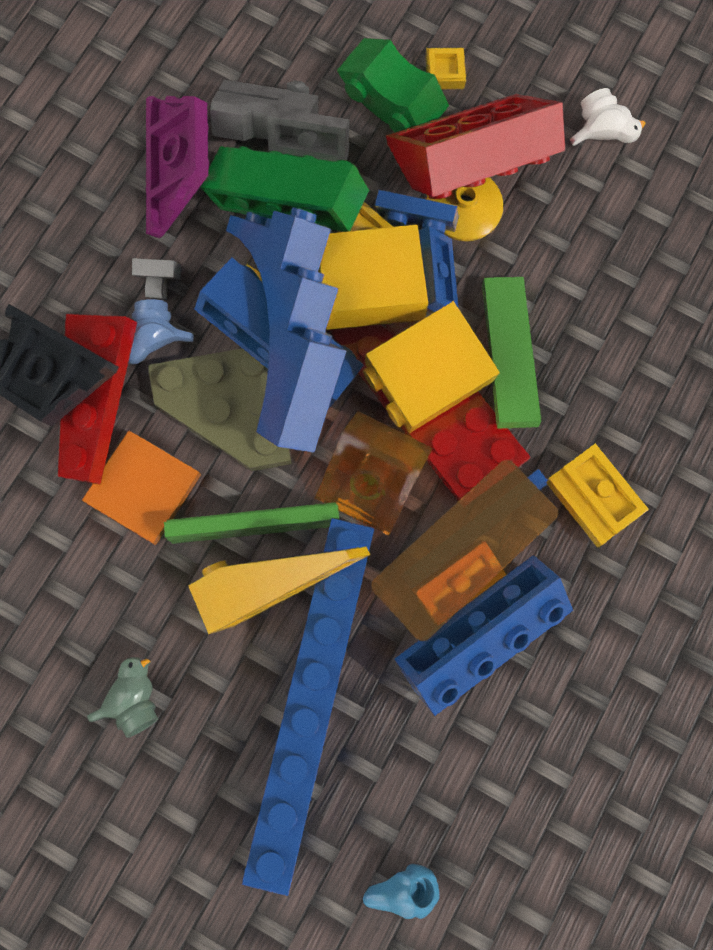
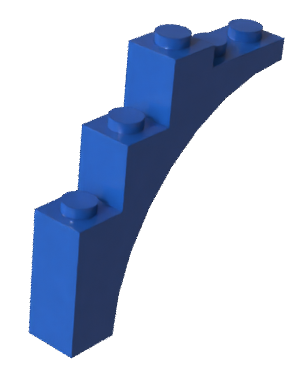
M292 207L290 215L274 211L272 219L247 212L245 219L230 215L226 231L239 238L252 254L261 274L267 299L270 329L269 367L265 396L256 432L277 447L315 452L346 354V350L331 344L332 335L325 333L339 289L323 283L324 274L318 272L331 229L315 224L317 215Z

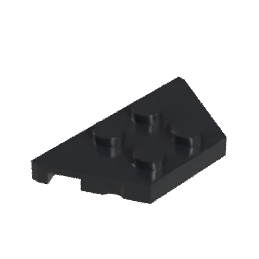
M8 304L5 317L11 319L12 322L8 340L0 339V395L38 421L53 426L112 377L119 367Z

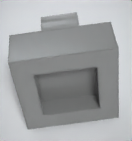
M132 258V275L146 278L145 297L167 299V280H181V264L171 260Z

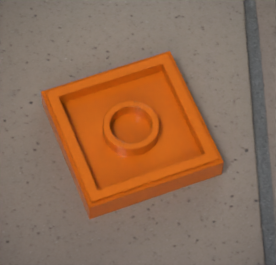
M129 430L106 463L101 484H92L82 501L156 545L164 534V522L175 517L201 474L199 471Z

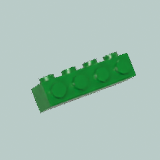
M220 146L208 169V177L200 186L220 210L241 214L250 212L272 219L274 211L290 215L292 207L317 215L315 224L343 232L351 231L369 192V188L360 176L357 167L346 160L328 161L317 159L310 155L298 157L284 155L278 151H270L269 153L253 151L243 146L238 148Z

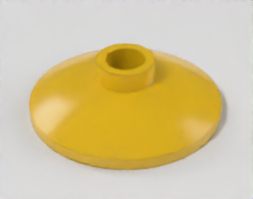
M485 178L486 182L477 187L462 186L452 190V195L446 198L430 199L427 195V200L457 206L459 219L456 231L445 230L444 235L458 241H474L487 236L496 228L503 213V198L498 186L491 178ZM463 195L469 196V197H471L473 200H472V201H464V200L461 199L460 196H463Z

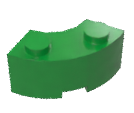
M363 38L337 70L341 79L346 84L345 91L348 96L356 102H361L374 115L387 123L395 133L439 119L449 107L435 74L424 72L410 64L389 39Z

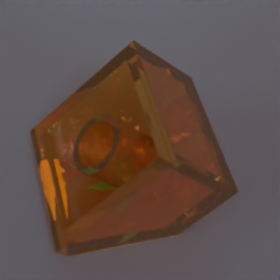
M357 411L339 438L315 499L323 503L335 502L338 504L339 511L390 535L433 448Z

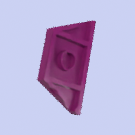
M154 96L146 98V234L156 238L163 237L208 177L209 126L207 123V102L195 96H183L182 98L166 96L165 100H160Z

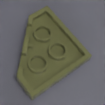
M243 348L148 365L153 400L157 409L169 417H173L188 427L190 431L215 448H219L250 471L292 464L289 448L277 447L256 432L265 396L268 369Z

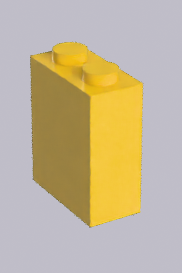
M418 225L329 234L318 272L324 274L323 283L339 289L326 330L417 321L426 318L428 297Z
M454 301L367 353L365 359L367 368L363 370L372 389L375 392L381 389L390 402L385 407L392 421L398 428L404 425L409 433L489 385L500 374Z

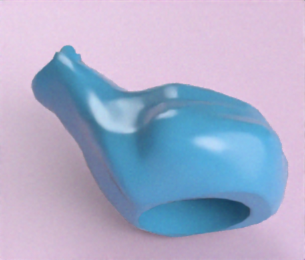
M410 864L406 867L405 871L396 873L387 881L370 886L363 895V903L369 908L392 912L405 919H412L414 917L422 919L431 913L439 901L438 882L430 869L419 864Z

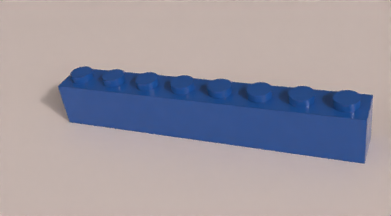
M332 518L324 552L355 547H367L369 551L374 528ZM368 556L315 584L242 885L285 896L289 895Z

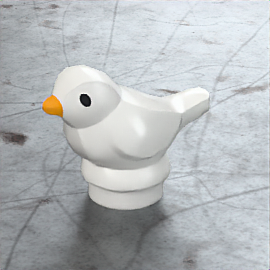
M603 88L589 94L581 101L582 117L586 120V123L579 132L571 137L570 142L573 146L586 139H617L623 143H632L639 138L642 128L646 123L645 121L633 118L626 106L617 105L616 96L611 94L610 89Z

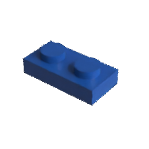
M378 190L375 207L379 215L384 217V220L389 224L406 226L407 222L422 225L421 229L430 226L442 234L445 233V230L456 231L459 219L457 206Z
M430 226L419 230V238L428 297L427 309L436 312L452 301L455 302L459 309L452 239Z

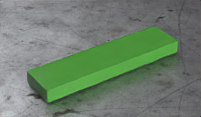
M524 277L484 278L482 290L489 356L500 372L492 382L497 429L539 427L541 414Z
M334 502L171 519L164 522L165 538L172 544L327 528L330 527L332 518L339 520L338 504Z

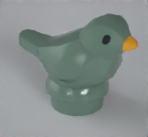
M138 657L124 660L119 668L118 678L106 695L101 708L87 715L88 721L94 722L104 718L116 719V727L118 730L123 731L126 738L137 735L153 725L158 720V716L154 711L156 708L155 704L149 700L153 690L152 683L147 676L150 660Z

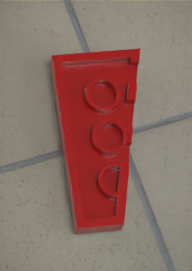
M66 314L65 336L119 368L112 377L60 420L58 477L101 484L137 327V322L126 316Z

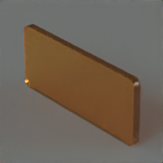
M504 460L375 577L371 583V589L417 640L426 641L558 517V510L512 461Z

